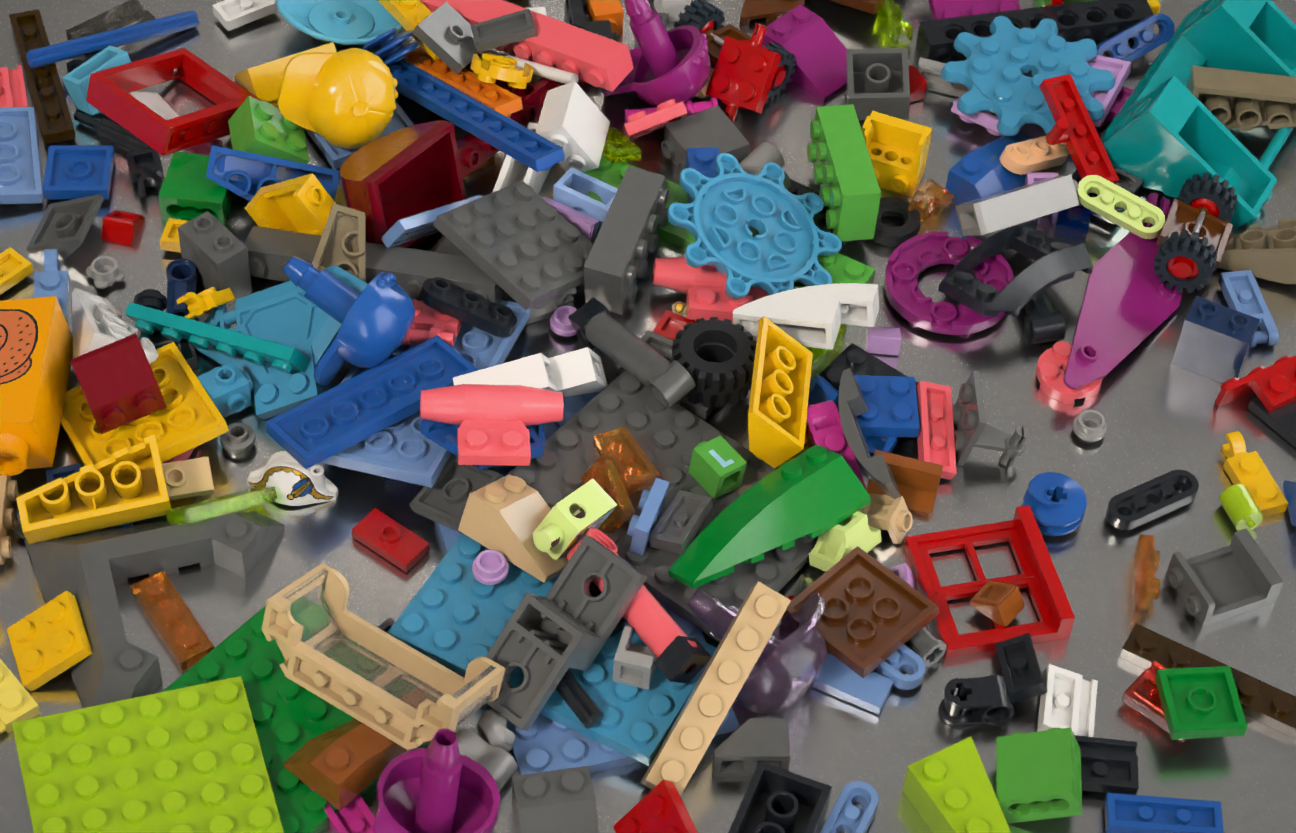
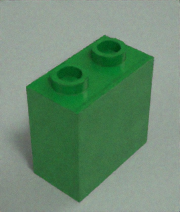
M174 152L158 195L162 221H168V218L190 221L209 211L226 227L236 194L206 177L209 155Z

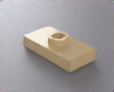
M208 456L162 464L169 500L214 493Z

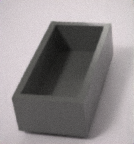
M628 166L583 267L585 303L594 297L605 305L608 311L621 315L627 303H633L637 292V285H635L637 279L644 277L648 266L647 256L649 252H655L659 239L657 234L659 228H665L668 221V209H665L669 198V190L665 189L664 175Z

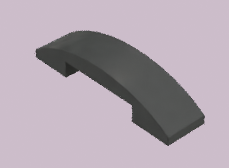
M850 368L843 370L839 386L838 404L841 425L846 440L863 470L873 483L891 498L901 497L891 469L883 455L880 453L871 457L856 417L869 410L859 383Z

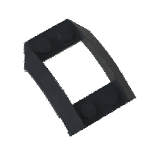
M1037 219L1005 228L981 242L945 275L939 284L938 291L983 316H997L999 311H1004L1016 317L1019 316L1020 309L1043 290L1059 282L1074 278L1076 271L1081 270L1087 274L1092 273L1093 265L1085 243L1070 247L1066 243L1057 242L1047 237L1045 232L1037 230ZM1009 249H1013L1035 261L1012 279L1000 292L994 286L976 280L969 273L986 259Z

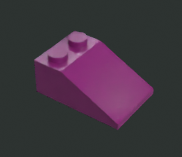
M799 4L766 26L768 29L762 44L776 43L796 57V65L793 67L795 72L790 75L793 83L823 103L846 88V47L821 17Z

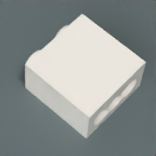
M576 81L547 91L535 133L563 148L565 160L558 163L566 172L570 167L586 172L599 167L610 121Z

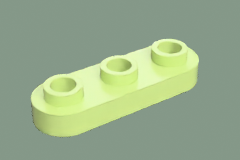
M1098 175L1086 176L1079 182L1078 201L1081 205L1143 239H1154L1159 236L1165 223V215L1160 208ZM1096 193L1098 196L1093 198L1088 196V194ZM1116 208H1123V209H1125L1126 211L1120 213V212H1117L1115 209H1116ZM1151 223L1153 227H1145L1143 224Z

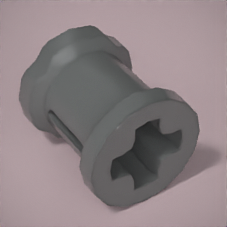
M928 624L904 644L905 646H910L924 660L926 667L936 663L947 650V645L942 640H937L928 630Z

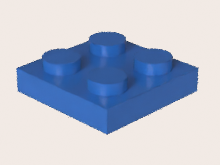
M49 145L42 189L44 199H78L101 194L104 199H109L115 155L113 145Z
M854 375L869 410L856 416L863 436L918 437L920 425L915 377Z

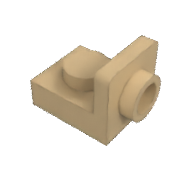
M869 494L871 496V503L858 512L867 515L869 526L880 530H887L893 544H901L906 533L911 529L913 522L912 514L908 510L903 496L893 499L888 495Z

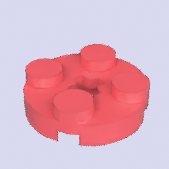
M1058 341L1053 345V348L1044 351L1038 359L1035 377L1041 383L1040 389L1048 397L1063 403H1074L1075 399L1084 397V401L1092 399L1098 393L1103 377L1077 389L1068 388L1064 384L1063 379L1072 345L1066 341Z

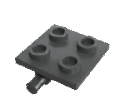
M973 370L967 382L962 383L959 397L955 405H953L956 466L963 467L973 447L1003 451L999 457V462L1003 466L1007 464L1010 467L1016 456H1020L1025 449L1024 442L1029 436L1030 431L1025 426L1021 429V425H1019L1011 436L986 424L980 373Z

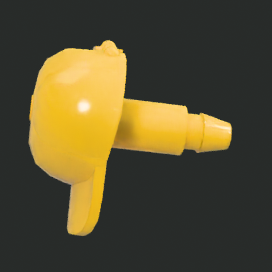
M349 48L335 53H300L292 57L286 65L277 105L279 112L287 120L316 132L330 145L345 150H355L378 139L386 130L396 109L395 99L398 97V92L395 87L398 82L393 78L389 67L380 57L364 49Z

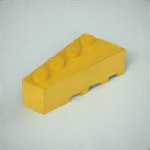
M155 434L144 438L143 442L128 449L125 447L114 452L113 456L94 465L90 463L79 468L80 471L64 479L60 477L16 498L22 530L28 544L172 514Z

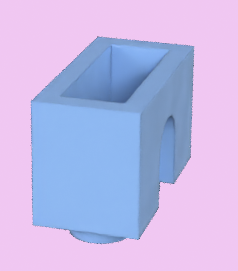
M570 167L555 183L553 200L599 220L598 234L618 188ZM589 191L599 195L602 201L599 202L589 197Z

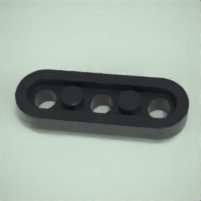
M441 277L429 278L422 285L419 297L427 306L497 337H509L512 335L517 324V317L509 307L482 298L476 292L464 290Z
M1172 470L1112 497L1107 507L1106 518L1115 528L1121 530L1134 529L1191 503L1195 499L1199 488L1198 480L1188 471Z

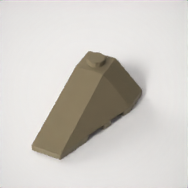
M333 203L312 262L313 267L321 272L325 268L336 265L366 282L365 212Z
M1296 218L1278 220V226L1261 229L1259 224L1248 226L1249 230L1242 233L1233 234L1230 232L1217 268L1233 272L1252 270L1254 277L1282 284H1296Z

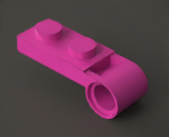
M829 400L808 405L805 438L809 437L812 447L817 444L842 455L866 489L856 457L844 435L836 404Z

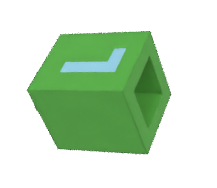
M721 435L708 442L703 441L693 449L688 473L713 499L741 486L747 462Z

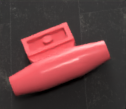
M685 257L654 259L652 285L687 294V319L704 318L705 320H710V317H718V320L724 321V319H729L733 323L734 309L769 296L768 292L760 287H750V291L746 296L735 300L726 294V277L715 266L706 265L692 268L686 263Z
M461 384L421 390L420 419L460 426L457 430L458 465L530 466V434L526 426L563 420L564 399L561 392L523 385Z

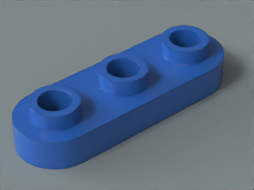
M1165 14L1151 15L1099 43L1096 46L1097 55L1103 56V53L1106 51L1110 58L1132 62L1168 42L1174 34V23ZM1155 24H1157L1159 27V32L1157 35L1153 32V26ZM1129 38H1132L1134 40V46L1132 48L1128 46Z

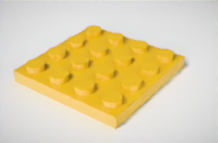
M174 342L156 349L158 357L155 362L150 363L167 408L101 434L80 385L66 391L60 425L84 466L90 463L94 465L113 456L114 452L127 447L128 449L143 442L144 438L153 434L156 436L161 462L163 463L229 431L223 416Z

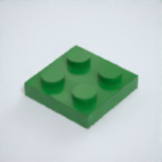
M1230 666L1157 670L1155 680L1171 740L1245 736L1248 727Z

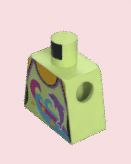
M591 479L559 501L549 511L533 532V542L538 550L547 552L552 559L558 561L567 556L569 551L590 527L598 529L617 504L594 479ZM582 507L585 511V517H574L581 512L579 509Z

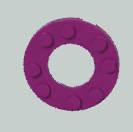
M948 232L925 233L912 237L900 244L888 259L884 275L885 293L893 308L915 327L940 334L967 336L993 326L1006 314L1004 311H999L997 316H983L961 303L959 306H954L946 301L933 302L932 298L923 295L918 287L917 279L926 268L937 264L956 265L971 250L983 242L982 240L967 235V240L959 237H950ZM1000 253L986 259L970 271L978 281L994 286L998 292L1014 279L1010 265Z

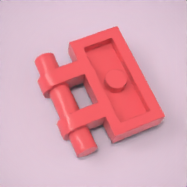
M412 299L415 309L414 320L401 344L410 345L411 342L423 343L438 335L448 345L454 346L455 337H458L463 322L427 306L422 301Z

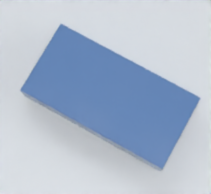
M826 653L812 679L811 687L879 715L893 688L894 680L873 671L863 679L835 656Z

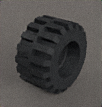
M710 317V320L700 318L696 319L695 324L689 322L684 325V330H679L676 334V339L673 340L671 362L676 360L689 372L696 385L684 397L688 396L689 402L694 404L700 402L703 403L702 406L704 407L716 405L717 408L724 407L725 403L733 405L738 402V398L744 399L748 395V390H751L756 341H753V335L749 331L744 332V326L739 323L734 325L732 320L729 319L721 321L718 320V317Z

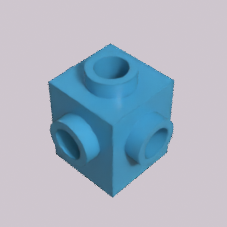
M234 361L197 376L223 418L252 406L250 393L254 389L252 380L246 371L241 372Z

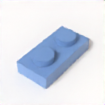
M656 478L650 491L644 489L638 505V510H641L640 516L633 514L627 530V535L632 536L630 552L643 556L649 542V535L655 528L663 509L669 486L668 481Z

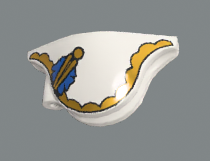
M279 451L271 455L268 462L263 467L250 472L247 479L248 486L272 501L288 506L334 501L339 492L338 488L324 476V468L315 464L305 469L287 451Z

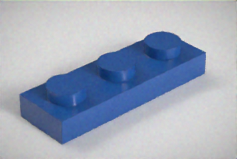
M1106 793L1104 799L1106 833H1224L1222 808L1219 801Z

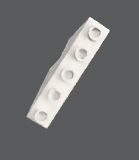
M588 347L551 358L538 353L453 378L454 385H523L561 392L563 397L600 392L608 386L601 357Z

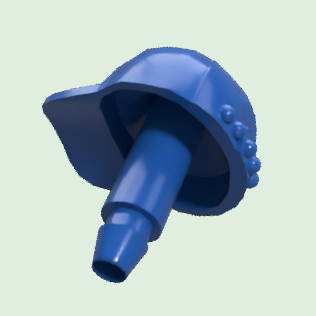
M295 256L290 258L282 270L296 287L299 286L306 292L305 298L341 324L335 340L315 368L313 377L321 386L326 387L330 385L346 362L365 368H373L385 362L406 337L405 335L413 324L415 315L413 301L409 294L399 286L398 282H396V277L390 272L379 273L359 295L324 269L320 272L313 267V264Z

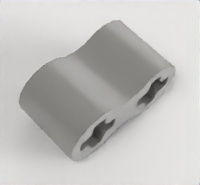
M462 728L456 733L460 754L473 759L486 768L496 781L500 791L517 771L518 766L515 759L504 749L486 743L479 735L469 729Z

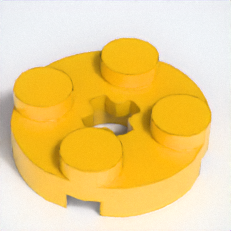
M483 53L482 59L477 54H473L470 66L471 70L478 74L477 79L482 82L494 84L497 79L507 81L509 86L518 89H526L527 83L532 80L534 70L533 66L525 63L524 68L516 66V59Z

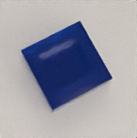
M1074 206L1058 211L1055 233L1086 239L1091 210Z

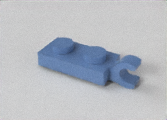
M44 249V271L34 272L33 298L56 296L68 324V270L60 271L58 249Z

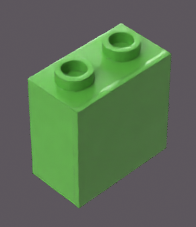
M1055 727L1047 731L1031 733L1016 732L1008 736L996 737V797L1007 824L1082 815L1081 749L1071 727Z

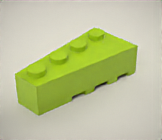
M971 736L907 766L902 791L932 833H1011Z

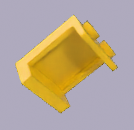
M311 173L261 187L246 205L245 210L259 227L322 236L332 205L335 202L315 175Z

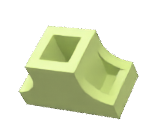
M857 511L824 534L818 536L814 548L809 553L810 566L827 572L857 546L868 553L882 542L881 530L869 526L867 515Z

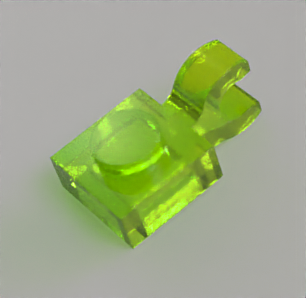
M884 0L881 8L877 11L876 17L886 35H890V40L894 44L898 43L899 34L905 35L909 41L912 40L913 27L911 24L902 21V10L899 4H895L894 0Z

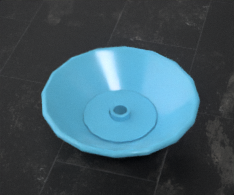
M275 0L278 12L295 29L326 44L334 42V45L337 47L366 45L375 37L391 29L397 28V34L404 29L378 0Z

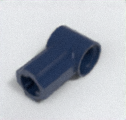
M180 258L171 261L166 268V312L184 317L189 314L187 305L185 303L177 304L176 300L188 292L198 294L199 289L195 264L188 259Z

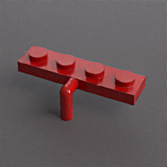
M1071 74L1044 79L1039 87L1056 122L1047 134L1046 142L1049 145L1066 144L1081 179L1089 175H1098L1117 184L1119 178Z

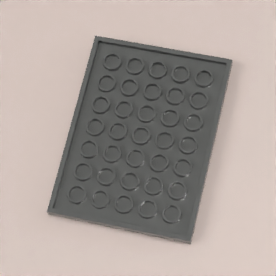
M626 370L545 440L543 456L532 458L530 466H516L508 473L522 478L528 486L537 490L550 509L589 480L594 479L617 504L598 528L615 543L618 548L617 554L648 577L644 582V586L657 601L719 643L751 587L759 581L774 591L779 592L809 561V553L814 548L818 538L817 536L812 539L807 534L795 539L794 547L784 551L779 547L764 553L763 560L754 564L734 565V572L695 589L669 576V568L681 554L650 547V541L643 556L630 552L632 536L627 535L633 514L640 516L641 510H638L641 495L644 489L651 490L656 478L669 482L665 503L657 523L679 490L711 497L688 473L692 451L699 443L703 441L708 442L721 435L747 462L741 486L716 499L712 498L713 509L692 542L740 495L777 468L774 469L763 460L758 459L751 451L679 404L675 403L670 408L664 407L649 388ZM581 507L579 509L581 512L574 517H585V511Z

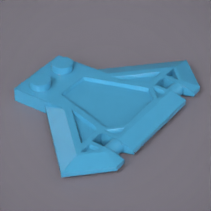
M336 265L325 268V270L359 295L368 285V283ZM292 281L236 299V308L227 312L225 304L217 306L211 310L204 323L293 347L310 360L305 373L293 369L290 373H284L273 368L271 363L265 361L260 366L245 360L243 355L236 354L232 358L217 352L216 348L208 346L207 350L193 346L196 350L222 366L234 361L241 372L246 371L254 387L256 415L262 420L282 414L323 393L322 386L313 377L315 368L335 340L341 326L338 321L305 298L306 292L299 286L296 287ZM237 323L236 327L230 328L231 324Z

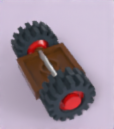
M706 0L691 1V6L688 4L685 6V12L680 13L678 16L680 18L679 22L675 21L674 27L684 25L695 26L699 29L700 33L707 35L710 66L714 68L726 36L737 40L751 39V36L731 24L724 27L722 24L725 21L724 12ZM773 42L761 44L768 50L782 55L766 102H771L774 97L780 96V91L784 92L787 88L785 86L786 83H790L792 79L790 75L794 74L795 68L793 67L796 65L795 55Z
M1203 173L1202 179H1200L1199 174L1193 175L1192 180L1188 178L1185 181L1178 198H1174L1169 207L1164 226L1158 236L1156 245L1159 248L1153 262V266H1155L1154 273L1155 275L1160 274L1158 280L1161 283L1168 281L1167 288L1171 289L1173 285L1177 286L1176 292L1182 293L1183 288H1187V292L1192 293L1195 287L1199 291L1203 289L1204 284L1207 285L1213 271L1217 269L1233 227L1230 221L1237 205V195H1234V187L1228 188L1229 182L1226 179L1222 183L1219 182L1220 176L1216 174L1213 179L1209 178V173Z

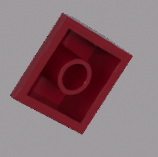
M136 333L70 360L88 407L101 434L167 408L158 382Z

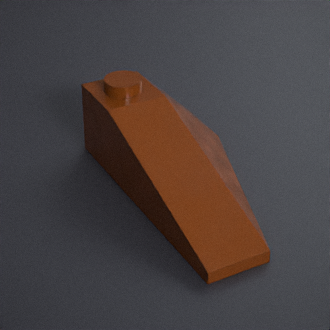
M418 689L398 698L415 709L426 699L434 702ZM353 719L309 740L284 763V768L341 811L383 772L392 759L402 755L407 749L357 719Z

